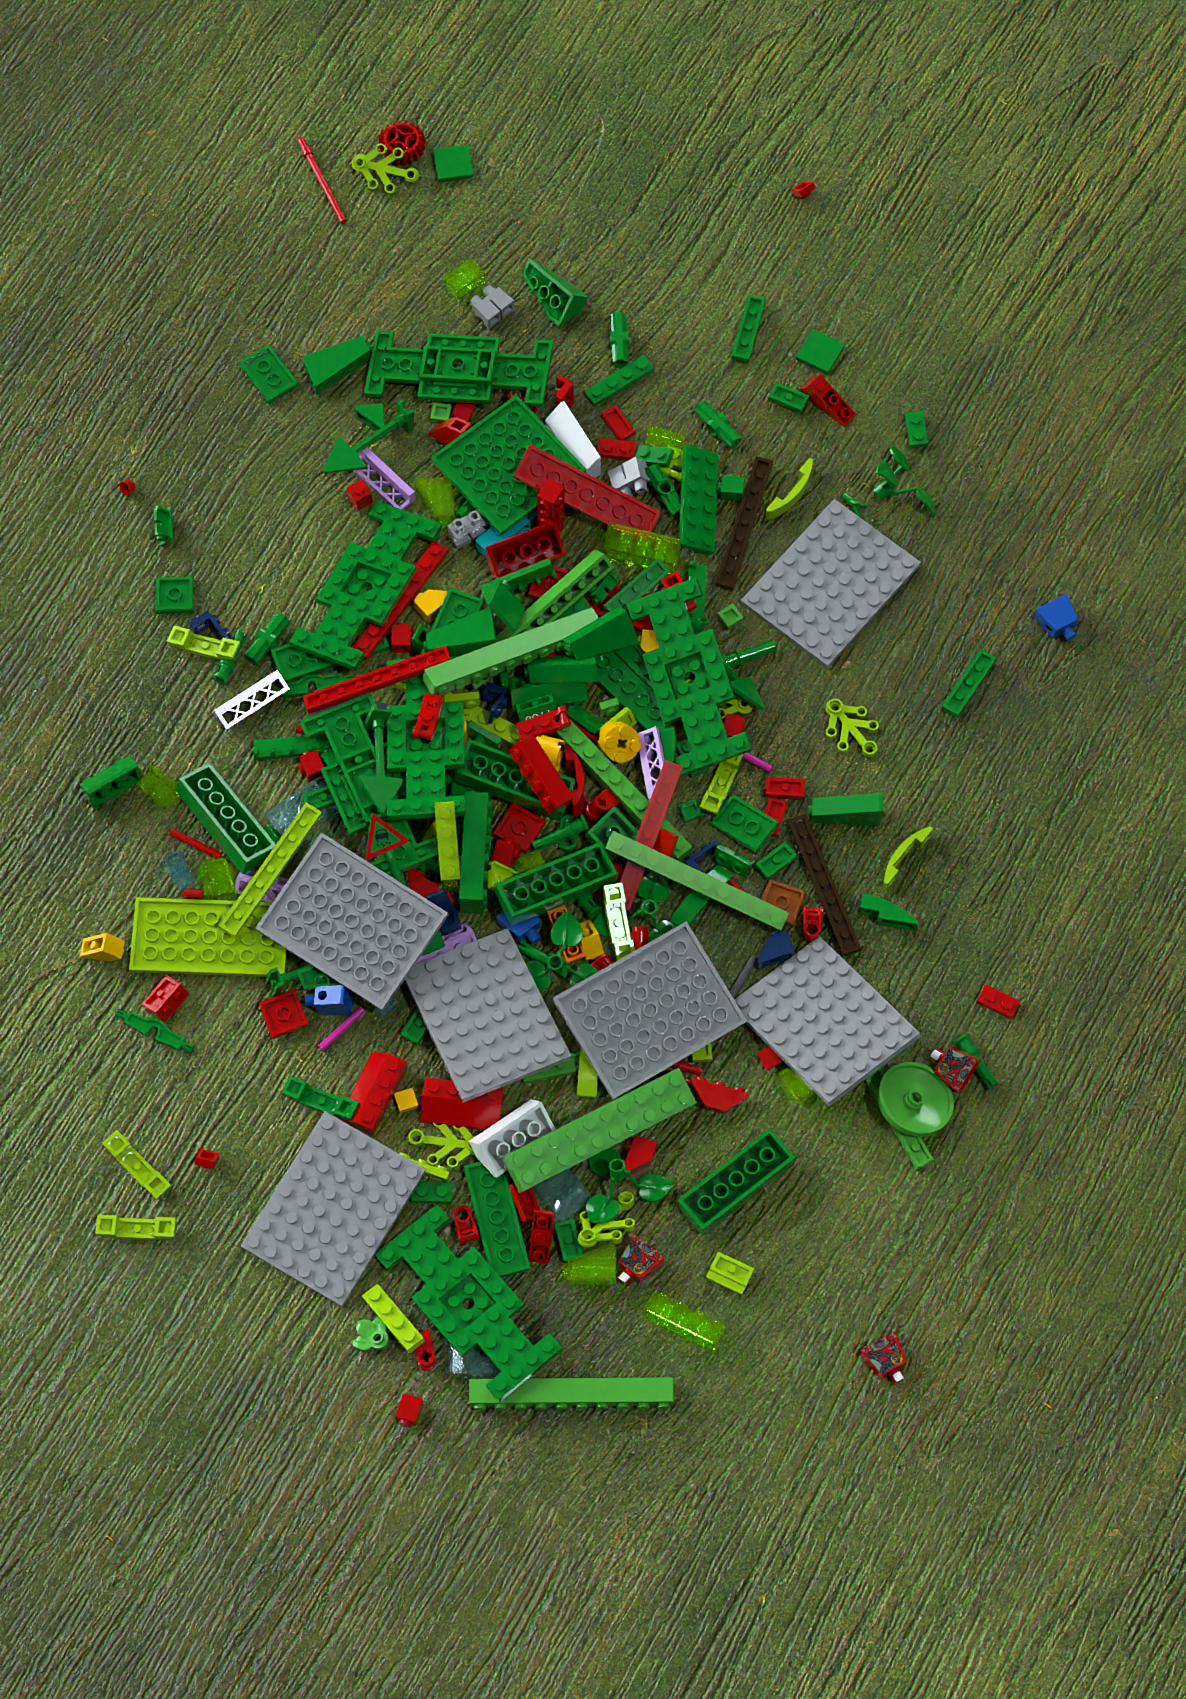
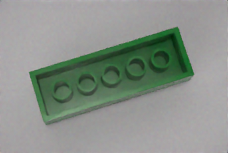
M471 739L468 740L464 750L465 768L457 769L454 781L483 792H489L493 796L553 819L561 820L566 807L548 814L510 754ZM559 774L569 791L573 790L576 780Z
M208 763L178 779L177 794L239 871L245 874L263 864L276 844L214 767Z
M465 792L459 892L461 913L484 914V907H488V870H490L491 818H493L492 799H489V792Z
M599 842L497 883L495 895L510 925L513 926L601 890L605 885L615 884L618 874L603 844Z
M769 1128L677 1200V1207L700 1235L704 1236L795 1164V1156Z

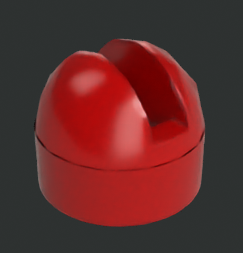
M127 479L120 482L119 488L124 495H129L135 491L136 485L133 481Z

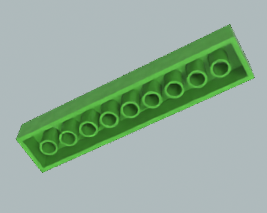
M677 1068L503 1156L502 1160L518 1192L522 1193L691 1107L697 1102L680 1069Z

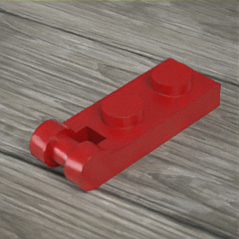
M425 693L417 723L413 729V738L420 739L422 737L426 738V740H433L444 703V696Z
M561 706L554 711L516 723L520 739L522 740L533 734L535 737H541L542 735L570 727L572 723L570 718L567 717V707ZM560 718V721L555 722V719Z

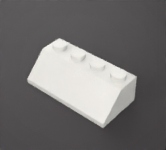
M564 401L561 402L545 419V426L586 468V473L596 478L601 475V457Z
M530 1099L471 1139L469 1143L478 1160L497 1178L507 1171L502 1160L503 1156L556 1129L542 1102Z

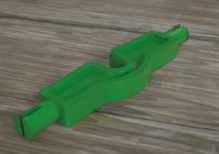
M341 673L326 676L310 674L302 677L299 681L286 683L289 690L281 695H283V698L304 696L309 694L310 684H315L316 689L321 690L354 677L353 674L341 677ZM281 685V688L270 690L278 692L283 689V686Z
M119 1008L116 1010L115 1016L123 1019L125 1025L135 1029L142 1035L148 1036L153 1029H158L155 1037L156 1042L180 1051L182 1048L191 1054L193 1053L195 1046L185 1042L186 1040L183 1036L169 1030L162 1021L155 1018H145L132 1011L126 1013Z

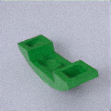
M717 865L707 874L724 883H728L733 878V875L720 865ZM692 890L669 921L676 927L686 921L691 926L697 919V915L711 901V898Z
M289 1076L281 1092L284 1096L321 1113L326 1111L336 1118L345 1120L352 1119L359 1105L358 1101L317 1089L308 1085L307 1082Z

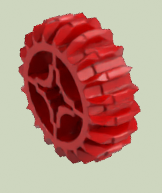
M398 120L397 124L391 122V126L386 125L385 130H381V135L378 138V144L381 143L387 147L384 158L392 154L395 148H401L404 151L403 158L392 162H396L397 165L403 163L406 166L407 162L412 164L413 159L418 160L419 156H423V150L426 148V138L424 137L423 130H420L419 125L414 126L413 122L408 124L407 120L404 123ZM380 146V147H379L380 152H383V151H384V147H383V146ZM401 150L396 151V156L401 155Z

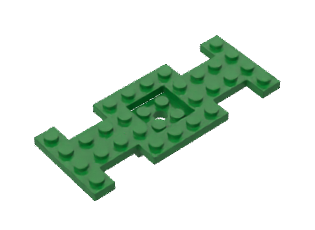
M376 330L364 391L365 397L383 398L386 382L419 384L418 400L490 404L492 388L527 390L525 405L527 407H544L554 347L553 340L535 339L533 355L499 353L500 337L429 333L427 345L424 346V349L393 347L395 336L393 331ZM457 362L463 363L459 368L453 367Z
M380 501L375 502L368 514L369 519L382 523L369 546L365 548L350 543L316 598L318 604L330 608L316 632L311 633L297 628L289 641L291 647L355 671L364 658V652L350 647L363 625L368 623L383 627L417 571L415 565L403 561L414 541L419 536L434 542L442 530L441 523ZM367 586L372 587L371 590L363 591V588Z
M696 577L626 603L632 622L649 616L652 622L659 648L642 654L663 723L666 725L682 719L691 752L674 758L676 764L683 766L680 773L681 777L752 751L746 732L729 738L727 736L719 705L736 698L714 630L709 629L695 634L686 603L703 597ZM689 674L695 675V680L692 683L686 682V677Z
M450 656V659H454L459 656ZM402 659V660H387V666L392 665V664H395V663L400 662V661H403V660H406V659ZM424 674L406 680V705L392 706V713L387 721L388 773L406 772L407 799L387 800L388 820L436 818L435 802L449 801L455 802L456 816H465V795L446 796V769L465 768L463 702L445 703V695H442L444 696V703L433 740L428 744H424L422 741L426 738H413V729L417 723L425 693L431 694L423 681Z
M365 694L301 720L300 725L307 740L324 733L326 734L338 761L321 768V772L349 836L366 829L369 831L371 814L374 813L409 840L408 843L392 850L401 873L439 858L438 842L435 837L417 844L407 820H388L387 809L384 814H380L358 780L359 775L376 776L375 747L361 718L368 715L372 705L375 704L371 694ZM387 742L383 743L385 777L402 778L404 780L392 800L407 799L406 772L388 773ZM385 853L379 855L381 859L370 863L389 876H394Z
M436 1204L374 1255L387 1271L404 1259L426 1286L411 1297L412 1300L462 1358L476 1346L482 1349L501 1371L498 1376L486 1385L501 1402L562 1352L563 1349L550 1333L534 1346L510 1320V1318L525 1307L522 1301L474 1247L457 1259L437 1236L436 1232L450 1220ZM468 1300L474 1302V1306L471 1309L463 1307L464 1303Z

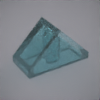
M181 850L163 857L166 869L178 891L196 883Z

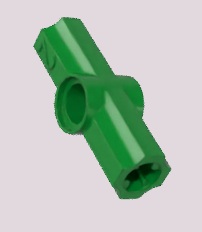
M615 312L610 317L613 365L624 367L628 364L629 347L626 314Z
M702 401L694 409V413L706 424L708 431L714 437L718 436L727 447L734 449L742 441V437L730 425L728 418L722 413L719 414L707 401Z
M658 464L649 466L645 472L650 479V484L656 491L657 498L663 502L672 517L679 516L681 499L674 490L673 483L667 479ZM661 489H668L669 492H662Z
M277 612L267 626L262 627L257 632L255 641L246 651L244 657L250 663L258 665L267 652L277 646L280 636L290 624V620L284 614Z

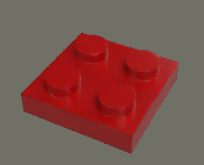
M512 803L495 829L493 836L498 839H502L504 836L514 838V842L520 843L519 849L526 854L532 846V841L536 840L545 826L546 820Z
M295 989L258 1002L272 1039L309 1026Z

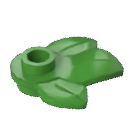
M378 1316L373 1322L367 1319L357 1322L356 1329L360 1336L352 1342L355 1348L362 1351H367L371 1348L381 1350L388 1345L387 1327Z

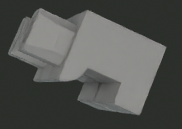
M488 285L483 290V294L486 296L483 300L478 295H475L470 301L475 309V316H479L483 320L484 325L490 329L501 318L503 319L514 310V300L501 288L495 289Z
M634 457L608 471L612 487L633 497L631 491L634 489L638 494L646 492V483L650 481L645 472L647 468L646 461Z
M474 510L469 515L461 519L458 518L449 524L448 536L455 548L459 549L471 543V539L475 541L480 533H485L487 531L484 527L486 524L479 512Z

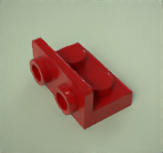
M557 376L556 407L564 401L568 408L571 409L575 403L574 385L570 379Z
M166 975L141 1005L146 1010L157 1015L165 1023L188 997L189 993L181 983Z

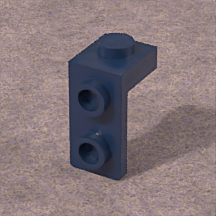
M209 611L195 616L190 622L191 631L194 634H200L211 626L221 639L231 638L226 628L222 629L219 625L220 621L216 615H211Z
M487 682L482 698V700L494 704L489 715L488 723L490 724L495 719H499L502 708H506L509 702L507 697L509 690L491 682Z
M716 841L706 843L702 846L701 851L689 855L686 858L685 864L703 872L697 864L714 853L718 843Z
M444 889L427 896V900L449 914L441 926V932L444 936L462 929L459 912Z

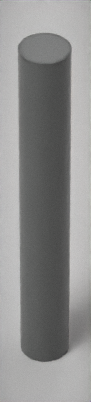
M751 955L730 990L733 999H735L757 962L758 957L755 955Z

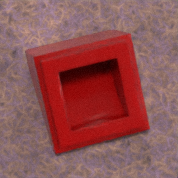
M184 889L182 892L183 899L204 900V889Z

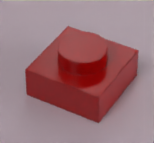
M804 181L791 189L794 196L805 198L816 187L813 182Z
M200 1149L195 1157V1165H200L206 1169H214L219 1161L220 1153Z

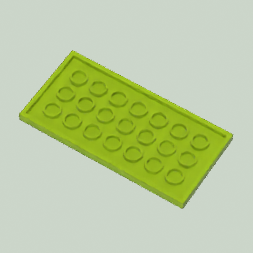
M136 897L129 971L133 973L267 977L269 970L277 967L280 974L285 973L287 949L256 930V926L273 902H261L240 933L234 938L220 929L219 925L236 901Z

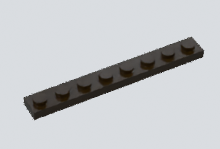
M757 456L755 458L715 582L717 587L732 591L734 589L774 461Z
M806 814L788 819L787 823L819 901L823 906L824 913L842 956L845 957L860 952L861 946Z

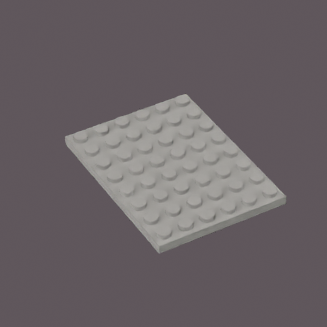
M833 499L741 599L740 604L828 669L921 566V562L840 502Z
M321 833L258 923L256 930L384 1011L449 914Z
M687 921L552 999L612 1100L747 1022Z
M508 929L417 963L404 980L462 1102L571 1059V1054Z
M820 936L734 999L747 1020L746 1024L829 1107L920 1038V1033Z
M324 1111L244 1239L241 1248L343 1307L375 1256L374 1254L378 1251L418 1186L426 1169Z

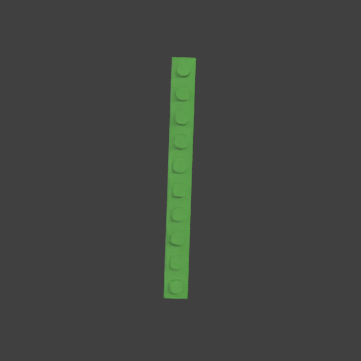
M593 550L523 612L514 632L506 627L496 636V642L551 623L614 568L607 556L600 551ZM491 676L486 677L477 683H470L468 685L474 689H477Z
M591 607L424 669L423 681L431 694L445 695L449 691L461 689L470 683H477L486 677L496 676L502 671L512 670L518 665L528 664L534 659L544 658L550 653L563 651V646L565 645L562 639L598 619V616Z
M572 721L570 727L553 732L552 736L554 738L565 740V745H568L579 758L582 768L603 790L608 788L620 801L618 805L640 827L649 801ZM664 818L660 829H665L679 836L672 858L683 863L692 854V846Z
M615 831L612 832L605 847L606 850L779 931L782 930L789 912Z
M673 1377L529 1378L501 1402L486 1386L493 1379H469L470 1408H474L476 1411H483L486 1408L502 1411L508 1407H514L515 1410H526L527 1407H535V1410H546L547 1407H555L556 1410H566L567 1407H575L577 1410H586L588 1407H596L598 1410H606L608 1407H616L619 1410L637 1407V1409L643 1410L649 1409V1406H657V1409H669V1406H673Z

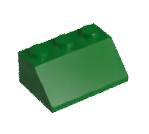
M128 756L120 758L109 768L101 769L95 776L87 777L79 785L91 807L95 809L143 780L137 763Z

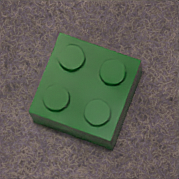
M614 806L584 837L592 845L601 842L605 848L613 831L635 841L638 830ZM606 850L611 862H613L618 855Z

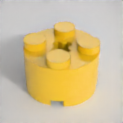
M612 721L604 725L599 732L598 747L600 751L615 762H627L633 759L641 749L638 733L626 723Z
M546 735L537 736L536 739L555 769L559 772L564 755L561 745L565 746V740Z

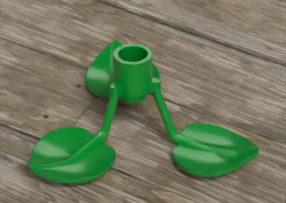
M892 444L890 452L899 464V467L893 472L891 466L884 459L878 463L876 474L881 475L886 480L875 486L874 492L882 500L888 495L893 497L897 494L916 491L918 497L929 509L933 518L935 516L934 502L923 487H911L894 491L899 485L895 475L902 468L908 472L910 464L905 455Z
M651 871L641 879L637 890L640 898L648 900L643 902L640 910H637V912L627 918L628 922L639 914L646 919L652 918L655 929H652L649 933V942L676 927L667 920L662 921L659 925L656 924V903H661L667 899L669 885L665 877ZM603 909L593 922V925L599 934L610 938L605 909Z
M567 911L559 916L551 929L552 942L563 946L557 951V954L551 955L548 958V969L546 970L545 965L540 961L534 960L526 963L539 992L546 990L551 984V979L548 975L551 969L558 971L564 969L575 974L570 978V988L598 972L590 964H581L577 971L566 966V959L561 955L566 949V945L575 946L583 937L582 926L571 912Z
M608 1148L589 1158V1166L593 1173L602 1176L610 1172L611 1177L609 1197L598 1194L588 1200L586 1212L589 1221L597 1224L607 1223L618 1215L620 1204L611 1199L613 1197L615 1181H622L625 1176H628L634 1186L640 1189V1197L648 1202L662 1200L673 1189L674 1183L657 1174H645L640 1177V1184H638L631 1176L630 1171L625 1169V1163L620 1153L613 1148Z

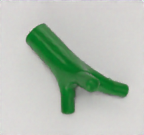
M846 492L841 497L853 508L859 517L858 508L867 507V504L860 503Z

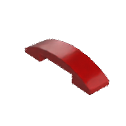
M565 745L564 752L567 772L575 771L577 790L570 791L574 797L571 801L573 817H577L582 809L585 797L584 774L579 758L568 745Z

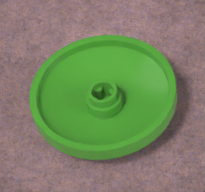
M917 1062L896 1064L883 1075L877 1087V1102L881 1113L894 1128L905 1134L917 1137L933 1135L939 1132L952 1116L954 1100L951 1089L947 1082L927 1065Z

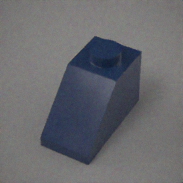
M787 930L783 932L775 931L767 938L757 960L758 970L786 961L795 955V949Z

